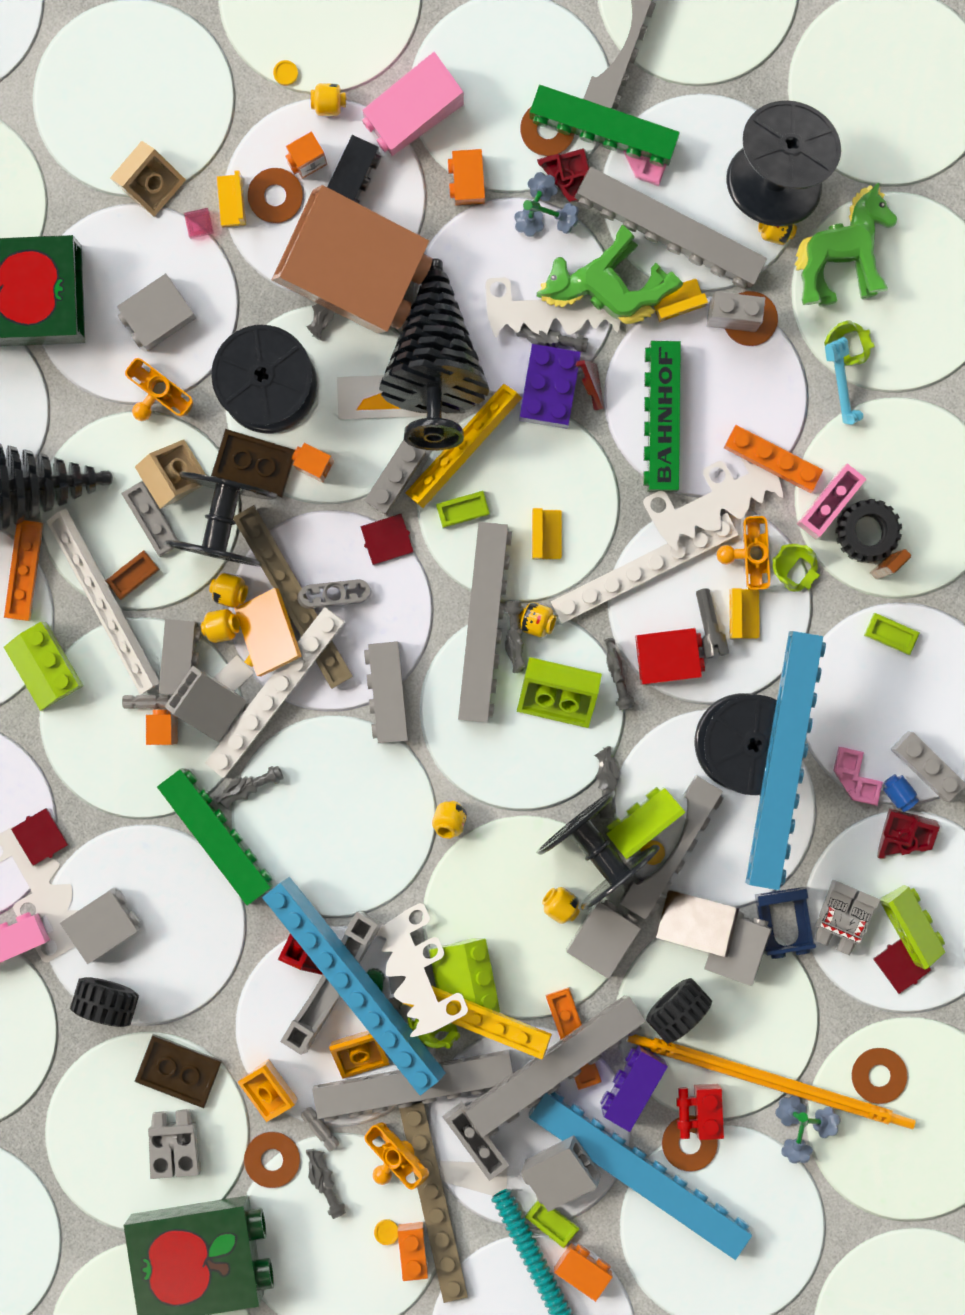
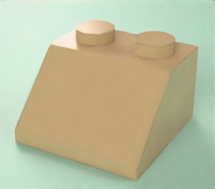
M143 141L138 144L110 177L115 184L153 217L156 216L186 181L161 154Z
M184 439L149 453L135 466V469L160 509L181 500L202 487V485L182 479L180 472L206 475Z

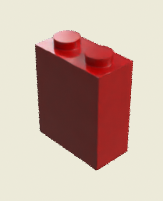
M696 628L635 635L641 685L702 677L701 672H705L704 658H699L698 648L702 647L701 633H696Z

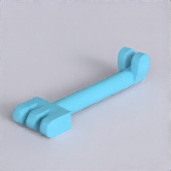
M842 337L825 346L827 361H834L843 423L852 425L862 420L864 416L859 410L851 411L843 358L850 353L848 340Z

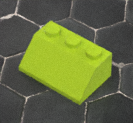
M41 621L17 635L3 647L40 711L84 686L47 622Z
M529 657L516 712L589 728L599 693L602 674Z
M655 787L645 795L647 800L641 805L636 802L626 810L628 813L626 817L622 820L616 818L607 825L609 830L605 834L626 859L686 813L666 788L658 789V787Z
M903 885L880 898V904L915 965L927 969L946 953L943 948L945 942L938 931L934 932L930 924L933 923V920L926 909L922 911L918 903L921 899L914 888L910 889L909 886Z
M472 938L442 946L444 956L432 963L436 988L451 994L460 993L464 999L499 1013L500 1007L486 938ZM437 947L429 949L430 958H434L437 955Z

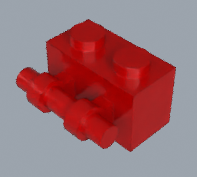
M694 1085V1096L688 1097L687 1087L678 1088L676 1106L679 1107L677 1129H680V1139H690V1129L696 1128V1135L699 1140L724 1139L722 1088L720 1085ZM689 1106H695L696 1119H689Z

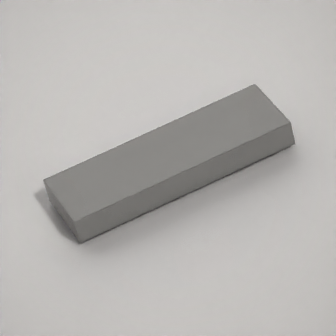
M140 481L122 492L123 498L157 555L161 557L175 549L163 544L166 540H179L145 483Z

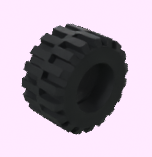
M868 499L858 501L842 512V516L838 519V527L835 529V533H838L837 544L840 543L842 546L840 548L843 553L846 552L848 554L847 557L850 559H856L857 562L861 563L875 562L892 554V551L899 545L897 544L898 540H901L902 534H900L902 523L899 524L898 519L900 517L898 513L894 514L892 506H886V502L881 500ZM871 517L880 524L882 535L877 544L868 546L857 538L855 528L859 519Z
M93 977L79 978L70 1010L84 1019L99 1024L126 1027L131 1025L139 994L129 987L108 980Z
M688 978L673 986L655 1003L649 1011L646 1021L666 1043H671L683 1037L703 1019L712 1005V999L692 978Z

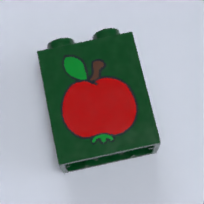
M73 235L0 238V347L85 343L82 245Z
M249 1195L133 1213L123 1225L137 1315H211L255 1308L260 1306L264 1290L274 1288L271 1259H259L256 1240L266 1239L264 1212L262 1208L251 1210Z

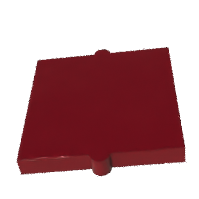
M402 514L360 526L365 540L364 547L368 549L372 565L414 552L408 536L410 531L406 529Z
M47 808L33 816H27L25 821L11 828L32 866L48 857L52 858L54 853L69 845Z
M901 939L892 945L888 944L884 951L873 958L898 994L912 984L916 985L920 978L931 971L930 967L923 969L914 964Z

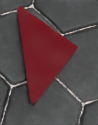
M586 360L577 361L576 367L581 368L586 377L582 381L587 394L592 397L593 409L596 411L604 409L597 364Z

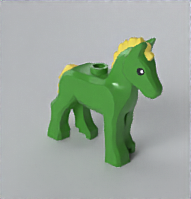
M877 183L874 187L869 185L867 188L861 189L860 193H856V196L853 197L852 205L849 207L850 226L844 227L842 223L831 225L829 230L818 232L813 237H807L800 243L796 254L798 259L795 262L796 271L803 270L801 273L803 281L801 300L803 305L818 303L819 306H825L837 302L836 293L829 289L824 279V268L827 262L855 263L861 299L874 297L878 294V291H887L888 287L884 279L877 272L875 256L873 254L875 223L891 228L896 225L897 216L889 209L886 201L883 199L885 194L880 192V183Z
M621 225L613 245L604 251L601 257L578 269L571 276L567 270V261L563 257L556 258L553 261L552 270L547 281L541 283L542 289L536 292V296L550 306L565 307L567 304L573 305L577 300H581L584 295L588 294L592 297L590 302L598 310L604 309L613 318L625 324H633L644 321L643 317H651V314L655 313L651 306L658 305L663 298L678 291L683 286V282L673 272L666 274L655 263L651 267V276L646 285L638 291H629L614 269L638 247V244L633 241L635 236L624 225Z

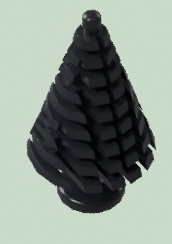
M438 258L432 259L430 269L419 287L417 296L406 318L407 322L402 327V333L397 340L379 390L383 391L381 396L387 402L404 410L427 413L426 418L415 420L405 427L404 440L414 448L432 451L457 447L464 440V430L452 420L442 418V412L447 414L460 412L459 407L466 410L475 407V403L480 404L485 400L484 395L488 396L490 390L482 366L479 364L477 353L468 336L470 334L464 324V318L458 302L455 301L452 286L449 285L450 280L448 275L443 272V262Z
M0 443V530H5L10 526V515L13 518L14 524L22 523L25 517V507L29 519L39 514L40 502L44 513L52 510L54 506V492L57 504L62 506L67 503L68 487H70L72 499L75 500L82 496V486H85L87 493L90 494L96 491V485H111L113 481L112 473L109 470L95 473L94 467L85 465L84 474H81L79 464L69 462L67 475L64 460L54 457L52 476L50 460L46 454H38L36 466L32 451L24 449L20 459L17 447L8 445L5 457L3 446Z

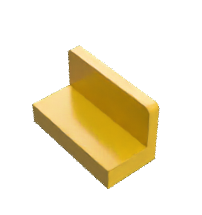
M239 170L234 171L235 175L217 176L222 227L246 225L243 180Z
M697 279L683 282V286L678 291L663 298L658 305L654 306L660 323L706 307L708 301L705 293H701Z
M532 508V559H561L562 511Z
M729 589V639L759 638V590Z

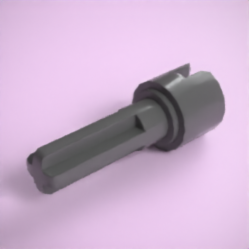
M700 589L696 591V597L705 633L702 638L705 659L714 657V648L716 647L720 656L729 654L726 635L719 631L710 589Z

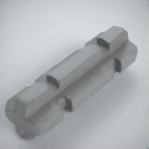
M124 695L122 697V706L124 709L134 707L157 708L158 706L165 708L164 706L171 696L136 695L134 697V695Z
M308 1107L301 1113V1118L305 1123H309V1128L321 1142H324L323 1145L329 1152L339 1146L338 1139L331 1135L330 1129L322 1119H317L316 1112L312 1107Z

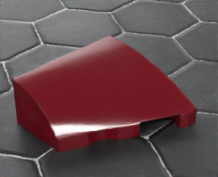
M582 148L561 155L554 154L537 159L539 166L548 175H552L555 178V185L563 192L569 202H579L574 197L590 168L586 149Z
M889 808L877 857L885 859L887 855L898 853L907 855L916 850L921 852L932 850L940 829L937 820Z

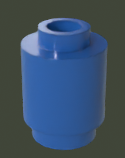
M894 774L884 782L886 786L883 788V791L897 809L900 808L903 812H906L919 802V799L916 797V791L903 775L897 776Z

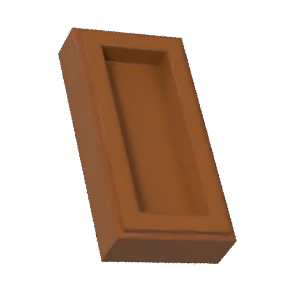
M143 550L105 581L117 597L123 600L160 569L147 552Z

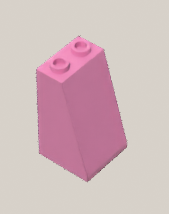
M434 51L362 110L364 116L362 122L369 132L374 130L379 137L376 141L384 152L388 150L393 156L464 105V92Z

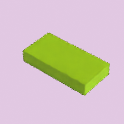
M484 491L436 504L442 528L490 515Z
M873 613L863 636L906 655H911L920 632Z
M538 1200L525 1215L527 1220L563 1248L567 1246L579 1230L575 1223L556 1208L548 1212L545 1206L539 1203Z

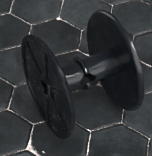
M788 100L768 103L757 109L747 120L742 137L743 148L734 155L729 163L726 184L734 204L745 215L765 225L789 226L803 221L817 208L822 195V182L832 175L840 161L841 142L836 128L831 121L812 106Z
M271 325L248 326L230 335L221 344L214 357L211 378L215 395L224 409L241 426L258 433H279L299 424L311 410L317 394L316 372L303 345L289 332Z
M180 472V477L184 480L215 489L210 512L205 515V518L208 520L202 546L175 540H166L163 544L200 555L261 567V562L256 559L226 552L231 527L236 524L233 518L239 495L273 500L277 498V494L226 479L190 472Z
M737 693L717 700L703 713L695 731L694 747L701 768L714 782L737 793L745 795L761 794L776 699L764 695Z
M614 790L606 793L584 809L536 851L538 855H543L571 836L586 854L585 860H590L602 874L605 880L584 899L581 904L582 910L590 908L616 890L649 862L660 849L658 845L650 846L624 863L614 849L609 846L610 840L604 839L590 819L615 796Z

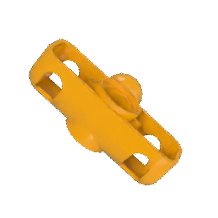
M135 358L125 370L126 377L148 393L143 402H138L133 406L132 414L136 420H148L152 413L151 406L156 400L179 417L187 415L193 407L194 401L190 395L144 360ZM143 363L150 368V372L142 367ZM132 378H137L141 383L138 384ZM164 382L166 384L165 391L161 394H156L154 392L155 385ZM182 393L190 398L189 402L181 397ZM174 406L180 413H176L171 408Z
M749 516L743 521L744 549H734L730 545H724L718 549L716 556L718 561L725 565L731 564L735 559H744L746 587L749 590H764L770 586L767 519L764 516ZM760 524H765V533L760 534ZM752 547H758L762 551L760 560L751 558L750 550ZM762 573H767V583H763Z
M383 1122L377 1123L365 1134V1142L384 1162L383 1165H379L373 1170V1179L377 1184L385 1185L389 1183L392 1178V1172L410 1190L419 1187L427 1180L429 1171L414 1155L413 1146L408 1141H401L387 1127V1124ZM381 1136L386 1143L377 1147L372 1141ZM414 1172L419 1179L414 1183H409L406 1177Z

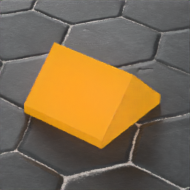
M368 1030L331 1041L329 1046L342 1079L390 1065L387 1054Z
M269 1059L238 1081L240 1087L266 1122L292 1108L298 1100Z

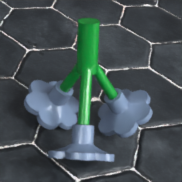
M537 172L533 178L529 179L527 185L531 189L530 194L534 197V200L524 201L523 211L516 212L514 216L516 221L515 229L518 232H524L528 237H532L536 232L543 230V214L541 212L554 216L558 220L557 229L565 234H569L572 227H575L578 223L577 215L579 209L577 206L567 203L562 210L553 211L542 207L538 203L540 199L549 201L551 196L557 194L558 187L555 185L556 180L552 175Z
M792 1095L789 1098L783 1097L779 1100V1107L776 1109L775 1114L781 1119V1123L785 1126H790L792 1123L800 1124L797 1138L795 1140L787 1139L784 1142V1147L781 1149V1154L784 1157H788L789 1162L797 1164L799 1162L807 1163L810 1160V1155L813 1152L812 1147L806 1145L805 1141L802 1140L804 1129L808 1124H813L814 1130L818 1131L821 1138L837 1135L841 1119L838 1114H835L832 1107H825L823 1110L818 1109L815 1113V1119L808 1118V1115L805 1113L806 1107L803 1103H800L799 1097Z

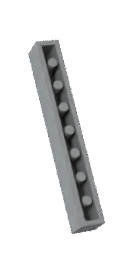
M590 167L574 197L579 200L578 203L587 209H592L593 207L601 211L600 215L611 221L616 219L622 222L629 231H640L645 234L644 237L647 240L656 244L659 241L667 245L666 249L677 255L682 253L688 256V260L698 266L703 264L711 268L710 272L719 277H724L725 275L733 280L732 283L743 289L746 287L750 288L755 284L767 260L766 257L593 167Z
M478 522L458 720L488 723V718H493L495 703H490L491 693L496 694L497 679L492 678L493 668L498 669L500 654H495L496 644H501L502 629H497L498 619L503 620L505 605L500 604L501 595H506L507 580L502 579L503 570L509 569L510 559L509 555H505L506 545L511 546L512 531H508V524Z
M622 996L548 1048L543 1059L534 1058L462 1109V1112L480 1137H491L499 1131L498 1126L505 1121L510 1123L520 1116L519 1111L526 1106L531 1108L538 1104L540 1096L546 1092L551 1094L561 1087L560 1082L564 1079L576 1077L581 1073V1067L587 1063L592 1065L602 1057L600 1054L605 1050L609 1049L611 1051L617 1048L622 1043L621 1039L628 1034L633 1036L642 1029L641 1025L646 1022L632 999L629 996Z
M509 1050L438 1062L446 1074L421 1096L400 1070L314 1085L312 1092L317 1119L324 1118V1121L328 1122L339 1119L338 1115L348 1114L349 1117H356L362 1115L365 1110L373 1109V1112L376 1113L388 1110L387 1106L397 1105L398 1108L412 1106L414 1101L422 1100V1103L425 1104L437 1101L436 1097L446 1096L447 1099L461 1097L463 1092L471 1091V1094L486 1092L485 1088L494 1087L513 1074Z

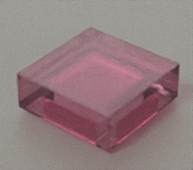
M208 208L184 213L190 239L214 234Z

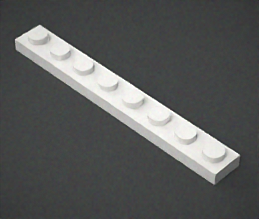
M67 509L58 511L47 520V523L139 694L146 693L160 683L156 672L152 669L144 650L139 645L132 628L129 626L120 606L112 595L109 585L105 582L97 563L94 561L85 541L77 530L74 520L70 517Z
M728 513L720 516L721 528L718 531H709L698 527L695 529L694 538L686 535L680 536L677 541V552L666 543L551 601L561 624L737 536L738 533Z
M327 607L323 608L297 642L302 657L276 669L206 760L205 764L223 779L227 777L345 624L344 620Z

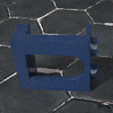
M805 887L755 894L758 918L767 921V926L772 928L764 952L767 956L771 955V959L784 958L786 953L794 951L796 955L811 953L810 949L816 948V944L813 942L807 905L808 892ZM793 901L798 937L791 945H781L774 937L769 905Z

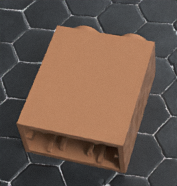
M321 185L312 190L271 280L375 333L388 332L390 326L399 330L404 324L412 305L411 302L403 299L410 282L412 281L418 285L421 284L430 269L432 258L424 254L429 240Z

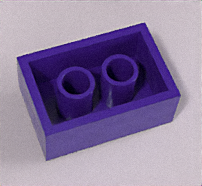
M532 344L519 421L568 429L578 373L576 362L580 361L581 352Z
M637 1045L636 1049L632 1047L625 1058V1061H627L626 1066L623 1070L619 1069L612 1081L614 1086L611 1092L606 1091L600 1101L603 1117L628 1132L632 1130L668 1068L664 1058L640 1045Z

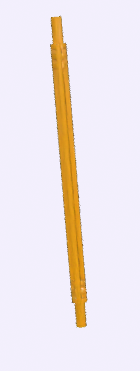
M637 1034L628 1036L627 1042L649 1048L650 1052L887 1125L893 1123L912 1130L915 1127L916 1121L914 1119L894 1114L890 1109L672 1042L666 1043L664 1040L656 1037L650 1039Z

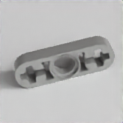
M361 579L310 584L304 586L299 591L298 602L306 609L362 603L369 597L370 587L366 581ZM356 585H359V589H364V593L360 597L356 593H352L347 596V600L345 599L346 591L354 590ZM334 587L340 591L341 597L339 600L333 601L328 597L327 591L329 588ZM320 589H323L322 598L324 602H321V597H316L312 600V603H309V600L303 597L307 594V591H310L312 595H316L321 592Z

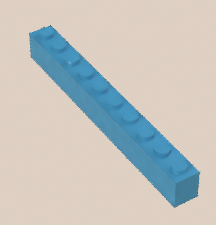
M789 631L745 881L746 884L751 886L780 890V885H784L786 880V870L783 867L785 859H789L791 851L788 839L789 834H793L795 828V819H792L793 810L797 809L799 805L800 795L797 794L798 783H802L804 769L801 768L802 758H806L808 753V743H805L806 735L811 732L813 724L810 712L811 708H815L817 693L814 692L815 683H819L822 669L818 666L820 657H824L826 642H823L824 636Z
M288 877L263 896L264 901L416 1092L421 1096L446 1074L444 1069L417 1036L410 1037L413 1030L294 881Z
M557 1091L551 1094L546 1092L539 1097L540 1102L533 1106L528 1113L531 1120L562 1141L574 1135L596 1165L734 1260L738 1258L752 1237L748 1229L750 1226L739 1217L735 1220L727 1215L729 1211L719 1203H716L715 1206L707 1201L709 1197L699 1189L693 1191L688 1188V1182L680 1176L675 1175L672 1177L666 1172L667 1168L656 1160L652 1163L646 1159L647 1154L638 1147L634 1146L632 1149L625 1144L626 1139L616 1132L610 1134L604 1130L606 1126L596 1118H593L591 1121L585 1117L583 1109L575 1104L570 1106L563 1101L565 1099L564 1096Z

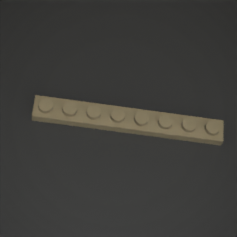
M253 505L235 515L233 519L255 558L261 562V568L273 588L279 589L286 611L302 637L318 614L314 608L306 609L299 604L298 593L302 587L262 517ZM331 640L316 660V663L329 686L333 689L352 678L353 675L333 640Z
M422 1101L412 1103V1106L399 1108L406 1141L413 1146L414 1155L429 1171V1177L417 1189L443 1303L468 1298V1293L425 1105Z

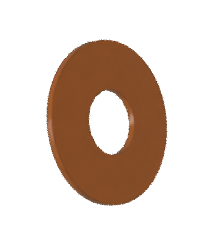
M530 107L523 115L520 124V133L524 144L532 152L541 156H551L565 151L572 143L575 134L564 135L558 132L551 139L542 138L537 132V125L533 123L532 119H529Z
M268 168L258 173L252 179L248 188V203L253 213L263 221L269 223L285 222L291 219L301 207L303 200L302 187L299 180L291 172L282 168ZM272 185H279L286 192L285 201L279 206L269 205L265 200V191Z
M755 291L739 293L741 295L765 297L763 322L756 332L725 329V331L738 344L757 346L766 342L774 334L778 324V313L773 302L764 294Z
M872 1048L863 1052L856 1059L852 1067L851 1079L856 1092L863 1099L875 1104H884L895 1100L903 1092L907 1083V1069L903 1060L895 1052L886 1048ZM875 1065H883L890 1071V1079L884 1086H874L869 1080V1071Z
M689 1115V1119H696L694 1115ZM679 1117L667 1126L662 1137V1149L666 1159L674 1167L683 1171H697L706 1167L715 1157L718 1140H700L701 1145L697 1152L694 1154L684 1153L679 1147L680 1129H677ZM696 1128L690 1129V1132L696 1134Z
M265 1132L256 1136L249 1143L244 1155V1165L247 1174L255 1183L267 1188H277L287 1184L294 1178L300 1165V1154L296 1144L285 1134ZM276 1149L281 1153L283 1163L277 1170H267L262 1165L261 1157L266 1150Z

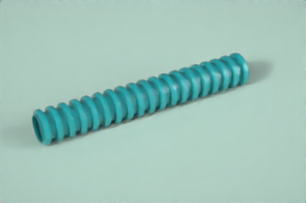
M511 1189L499 1191L492 1196L491 1201L496 1204L495 1209L499 1210V1217H503L502 1223L506 1224V1231H510L509 1237L513 1238L512 1243L517 1245L516 1251L520 1252V1258L524 1259L523 1264L527 1266V1272L531 1273L530 1278L535 1280L533 1284L535 1287H538L537 1292L542 1294L541 1300L545 1301L544 1306L549 1308L548 1314L574 1315L571 1314L572 1309L567 1307L568 1301L564 1300L565 1295L560 1293L561 1287L557 1286V1280L553 1279L554 1274L550 1273V1266L546 1265L547 1260L542 1258L544 1254L539 1252L540 1246L535 1244L537 1240L532 1238L533 1232L528 1230L530 1226L525 1224L526 1218L521 1216L522 1211L518 1210L519 1205L514 1202L515 1197L511 1196Z

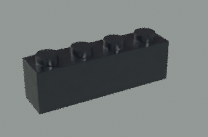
M352 134L327 188L360 204L361 201L358 200L361 191L366 192L371 182V178L368 176L372 168L376 170L382 156L379 155V147Z

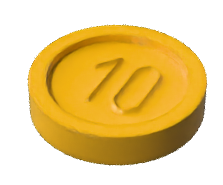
M282 60L275 65L273 75L277 83L288 86L297 80L298 70L293 62Z
M656 840L649 841L640 850L642 852L653 845L660 847L655 856L647 862L649 865H657L665 857L664 846Z
M390 1219L379 1221L374 1229L375 1239L382 1245L393 1244L398 1238V1226Z

